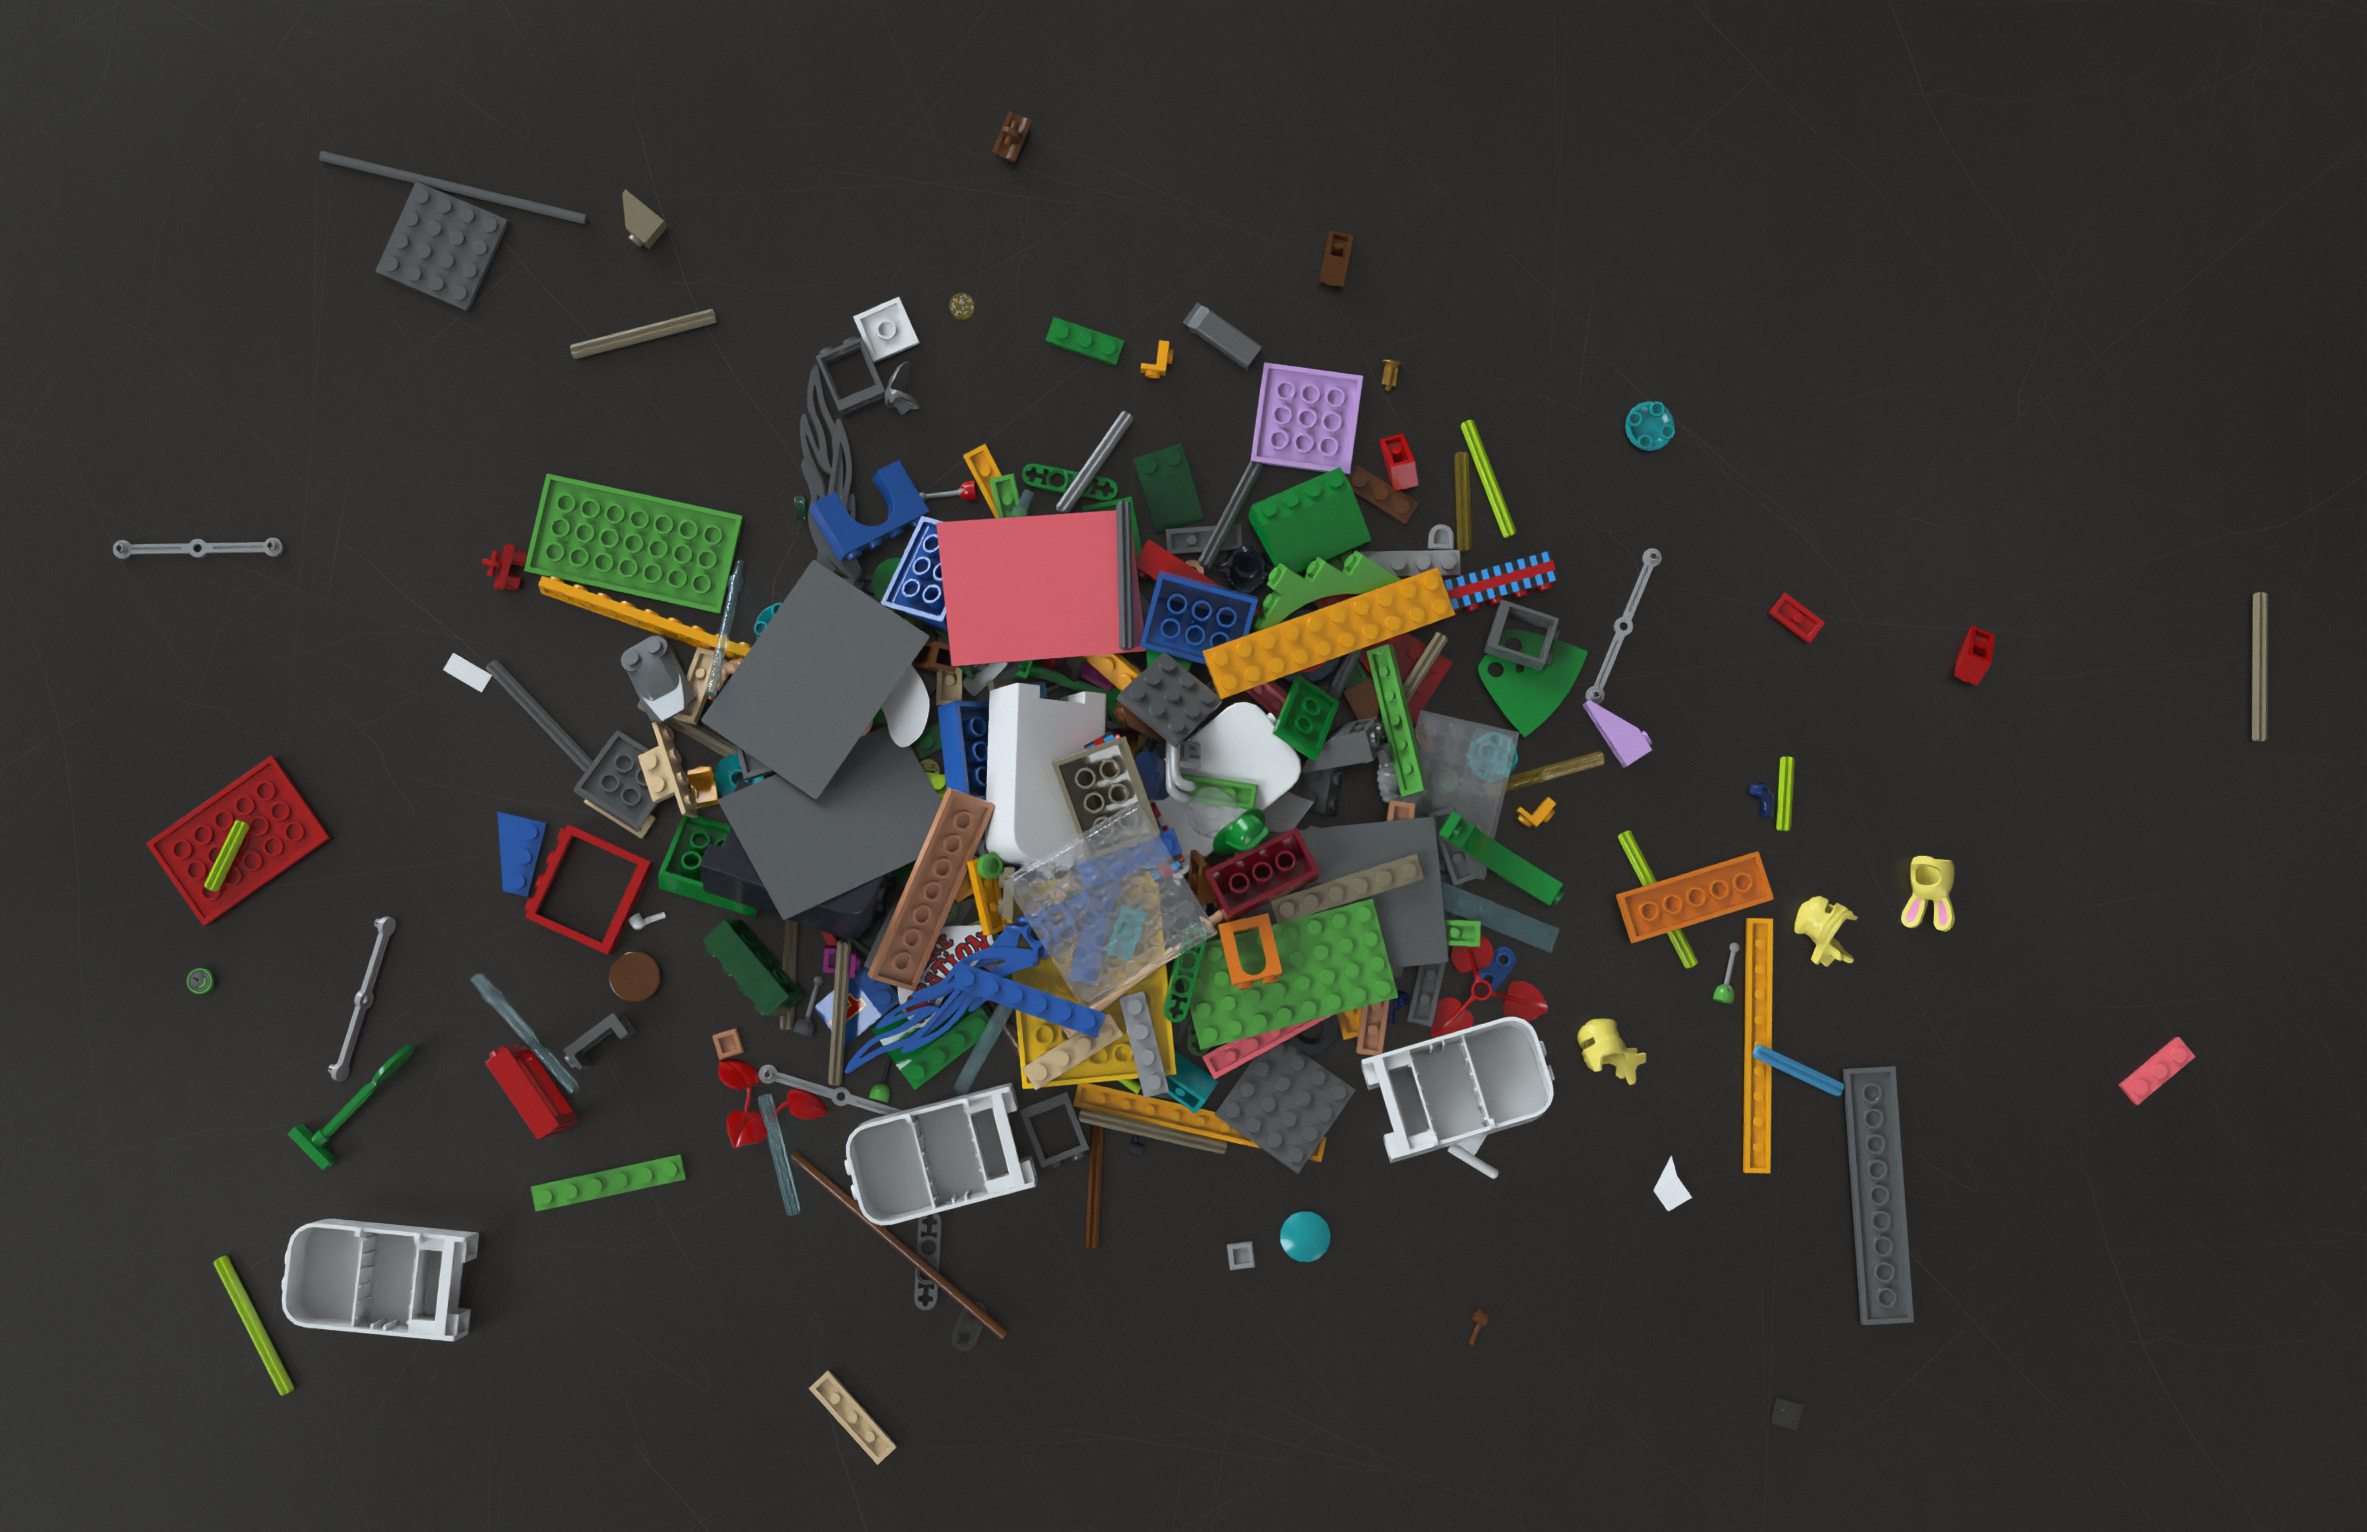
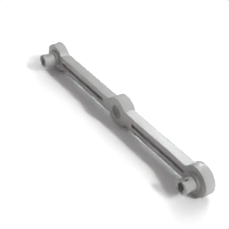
M269 538L265 542L207 543L201 539H194L188 544H131L126 540H119L113 546L114 555L120 559H128L132 555L191 554L196 558H204L208 553L263 552L269 556L277 557L284 550L282 541L277 538ZM200 544L202 546V550L200 552H196L195 547Z
M1650 548L1643 553L1642 561L1644 565L1623 616L1614 623L1615 635L1594 686L1590 687L1585 693L1587 701L1591 700L1598 705L1604 700L1603 688L1624 637L1633 630L1631 620L1652 569L1661 562L1662 556L1657 549ZM1621 623L1627 624L1626 630L1620 629Z
M388 916L376 919L375 922L378 924L374 923V926L378 928L379 934L361 990L355 996L354 1002L356 1006L338 1063L329 1066L332 1070L328 1069L332 1079L338 1082L345 1081L349 1076V1063L366 1009L372 1005L374 1000L372 990L389 937L396 928V921Z
M764 1065L759 1070V1078L764 1083L770 1084L776 1081L828 1097L838 1106L851 1104L883 1115L904 1111L852 1095L845 1087L833 1089L780 1073L773 1065ZM839 1092L845 1094V1099L842 1101L837 1098Z

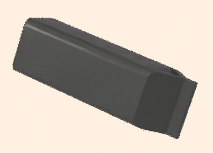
M1198 302L1183 321L1194 333L1246 370H1249L1262 352V346Z

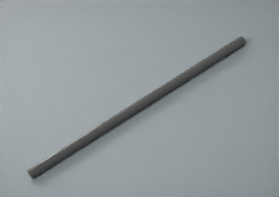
M321 151L319 155V160L406 182L415 183L417 181L431 188L585 224L587 221L586 214L325 151Z

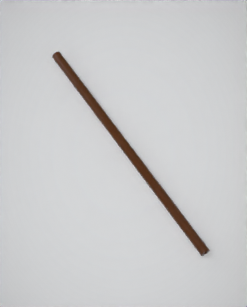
M797 1151L791 1155L790 1159L999 1339L1003 1340L1008 1332L884 1225H878L869 1221L863 1215L859 1204Z

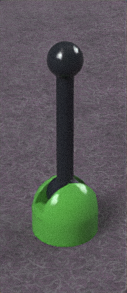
M888 1055L881 1083L873 1086L869 1095L870 1099L889 1103L890 1089L886 1085L892 1063L890 1055Z

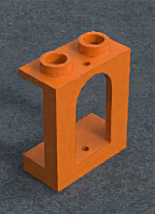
M1268 913L1218 925L1232 988L1238 986V990L1252 988L1255 982L1263 981V984H1270L1279 981L1278 977L1282 976L1283 973ZM1259 929L1266 958V967L1258 975H1249L1241 967L1234 935Z

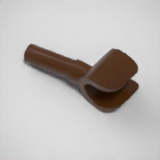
M1480 1308L1475 1311L1471 1320L1477 1323L1469 1340V1344L1472 1346L1475 1345L1480 1331L1488 1322V1314Z

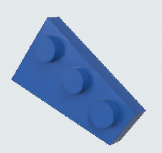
M497 811L503 891L530 897L548 824Z

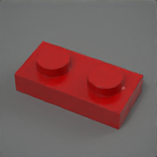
M1787 593L1782 594L1768 613L1808 644L1825 624L1824 621Z

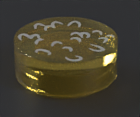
M959 293L951 298L949 308L955 318L964 320L972 316L975 305L969 295Z

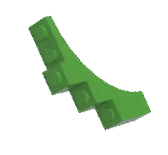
M1356 550L1346 559L1342 571L1317 557L1308 566L1305 578L1280 563L1278 567L1271 571L1267 585L1274 591L1265 598L1259 615L1252 619L1249 634L1279 624L1290 613L1320 598L1339 594H1364L1402 579Z

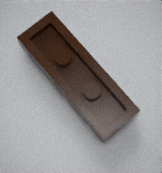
M1356 464L1350 471V475L1347 476V480L1356 496L1404 525L1407 524L1419 502L1401 491H1394L1391 485Z

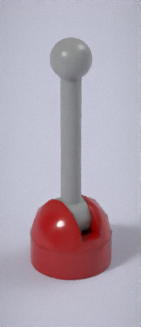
M975 480L962 483L959 490L933 494L919 493L924 502L927 499L960 495L966 501L978 500V489Z

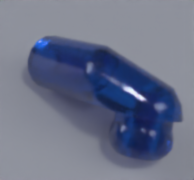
M1752 783L1750 794L1758 796L1762 802L1760 816L1773 817L1774 794L1765 783Z
M1397 991L1398 998L1389 1000L1386 1024H1394L1395 1011L1409 1003L1410 997L1406 992Z

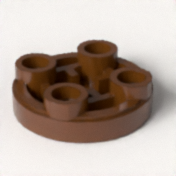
M638 951L627 952L619 956L612 964L609 973L610 985L614 993L621 999L629 1002H641L653 996L660 987L662 981L661 970L656 960L650 955Z

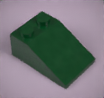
M1182 444L1133 459L1156 534L1166 532V529H1175L1204 519Z

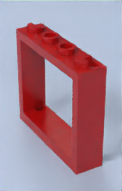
M567 825L566 829L562 828L558 834L557 842L559 844L555 852L551 851L547 858L546 865H548L545 874H541L536 882L535 888H537L534 898L530 897L525 906V911L527 912L525 918L607 955H612L654 862L574 826ZM573 836L638 864L602 943L537 914Z
M518 1044L510 1047L507 1045L504 1048L501 1046L489 1054L491 1059L485 1062L537 1140L559 1135L579 1121V1118L529 1045L520 1046Z

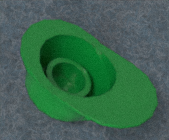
M1252 808L1246 810L1235 820L1224 826L1213 839L1212 846L1214 851L1219 855L1226 856L1238 851H1248L1263 844L1270 833L1265 826L1264 813L1260 809Z

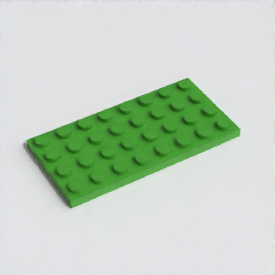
M546 474L524 571L722 614L744 517Z
M1373 898L1320 911L1282 924H1271L1283 973L1282 976L1278 977L1279 981L1263 984V981L1253 983V987L1249 989L1238 990V986L1232 988L1221 938L1206 942L1189 1008L1200 1050L1398 998ZM1259 929L1235 934V943L1243 971L1249 975L1262 973L1266 967V958ZM1193 945L1186 947L1196 952L1198 951V948H1195ZM1191 953L1185 954L1181 959L1184 967H1191L1195 962V957ZM1182 978L1183 986L1186 991L1188 988V981L1185 978Z

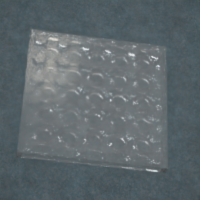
M1139 801L1004 879V883L1078 1003L1088 1008L1217 934L1216 928Z

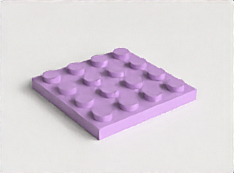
M1264 362L1251 461L1326 473L1341 467L1345 475H1350L1363 376Z

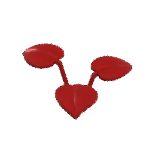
M1481 935L1480 947L1452 946L1451 959L1455 968L1462 973L1473 969L1476 982L1471 987L1473 996L1463 1005H1461L1459 1000L1452 997L1439 1000L1431 1027V1036L1437 1038L1471 1028L1474 1018L1465 1009L1475 999L1486 1000L1490 995L1506 999L1502 1007L1506 1017H1517L1527 1022L1547 1013L1548 1006L1540 991L1528 982L1515 981L1510 983L1506 995L1492 991L1491 985L1487 981L1481 980L1477 968L1487 967L1493 958L1491 943L1485 936Z
M723 1059L719 1061L718 1075L721 1081L732 1089L742 1090L745 1088L747 1091L744 1112H731L726 1122L727 1132L734 1149L764 1141L768 1133L767 1124L785 1107H789L790 1113L801 1119H817L828 1114L826 1106L818 1096L796 1088L788 1092V1101H784L763 1120L760 1113L756 1111L749 1112L752 1093L751 1086H757L760 1082L756 1069L738 1059Z

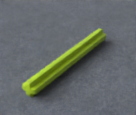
M1467 420L1461 424L1464 437L1504 538L1511 537L1516 534L1512 518L1473 420Z

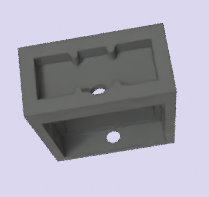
M856 336L843 341L844 345L837 348L833 346L827 347L820 351V355L816 356L841 415L884 398L885 395L884 386L862 337L858 339ZM861 350L876 385L841 399L827 364Z
M1501 600L1492 623L1484 653L1541 671L1545 664H1550L1554 651L1550 650L1552 641H1557L1561 628L1557 627L1559 618ZM1507 616L1547 629L1538 658L1498 645Z
M1068 1091L1020 1110L1041 1168L1047 1166L1051 1170L1063 1165L1061 1161L1063 1159L1071 1157L1073 1161L1086 1156L1085 1151L1090 1147ZM1065 1104L1081 1145L1045 1158L1030 1117Z

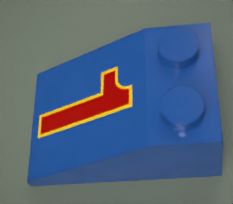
M864 966L855 972V978H849L845 1047L900 1004L896 988L891 984L871 979L867 975L869 969ZM834 990L813 1007L830 1030L832 1029Z

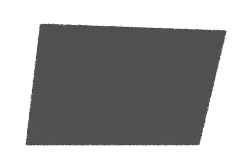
M813 560L701 721L814 799H818L929 639V635Z
M888 725L859 738L818 799H814L778 773L718 799L723 812L783 920L917 860L942 802L910 746L899 747L891 738Z
M1434 817L1299 830L1320 871L1318 880L1297 890L1417 854L1424 879L1339 906L1373 898L1391 968L1446 963L1449 961ZM1288 831L1269 833L1265 842ZM1271 903L1265 904L1246 914V918L1268 913L1271 924L1277 923Z

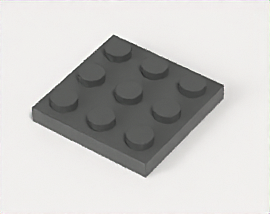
M1165 652L1125 687L1117 697L1120 703L1175 748L1213 713L1223 701V699H1220L1217 694Z
M617 730L574 787V792L638 832L659 804L652 801L638 758L639 755L649 751V749Z

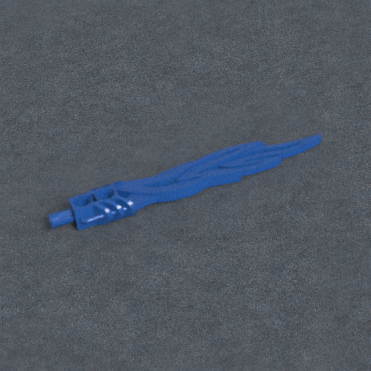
M1085 889L1068 902L1065 898L1059 901L1055 897H1050L1038 907L1028 908L1024 911L1028 913L1027 915L1017 916L1015 920H1018L1016 923H1008L1004 926L1006 928L990 948L977 951L963 958L954 965L942 981L912 993L911 997L913 999L887 1014L877 1024L876 1029L883 1028L903 1018L915 1016L900 1027L877 1035L868 1041L848 1063L845 1073L852 1072L862 1064L886 1051L903 1047L901 1053H907L931 1042L949 1030L968 1008L969 1012H972L987 1001L985 998L965 991L962 992V990L952 987L955 979L953 977L957 973L960 962L968 965L973 961L979 960L973 966L979 969L990 962L1005 959L1007 960L1005 963L989 971V973L1004 978L1018 970L1038 966L1042 957L1043 960H1046L1053 949L1054 953L1057 952L1061 943L1076 933L1077 926L1075 922L1079 920L1077 914L1095 902L1091 892ZM1050 903H1055V905H1053L1048 910H1043ZM1056 911H1062L1065 914L1066 920L1063 924L1055 921L1054 914ZM1035 926H1041L1044 929L1045 936L1043 939H1039L1034 935ZM1071 926L1072 930L1063 935V931ZM1021 934L1031 948L1018 947ZM952 992L941 1007L928 1005L896 1015L901 1010L912 1005L938 999ZM954 1012H956L955 1015L942 1028H940L938 1031L932 1034H929L938 1026H940L944 1021H946ZM935 1013L924 1027L914 1035L886 1044L862 1057L878 1041L904 1032L925 1017Z

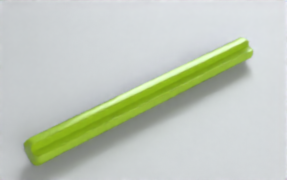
M1631 831L1619 834L1618 839L1642 886L1656 883L1657 881ZM1682 929L1667 932L1684 967L1688 969L1698 964V960Z
M228 1256L216 1259L214 1266L279 1394L283 1396L294 1390V1386Z

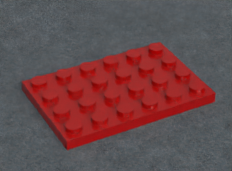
M270 756L146 844L203 926H207L327 842L331 837L275 756ZM236 820L243 821L249 825V829L219 891H211L204 884Z

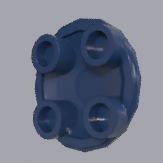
M1144 752L1139 755L1135 763L1148 799L1154 801L1165 800L1170 796L1166 790V761L1161 756L1152 752Z

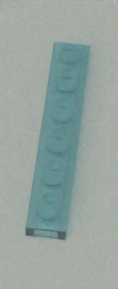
M1441 881L1444 911L1469 921H1481V925L1551 953L1559 932L1558 928Z

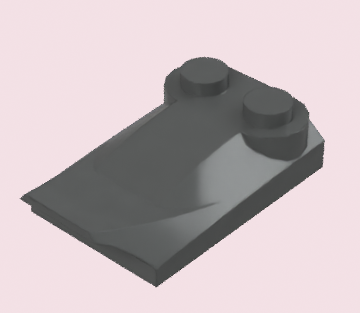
M665 634L651 636L623 653L621 664L627 671L652 723L655 721L662 723L686 710L688 704L697 699Z

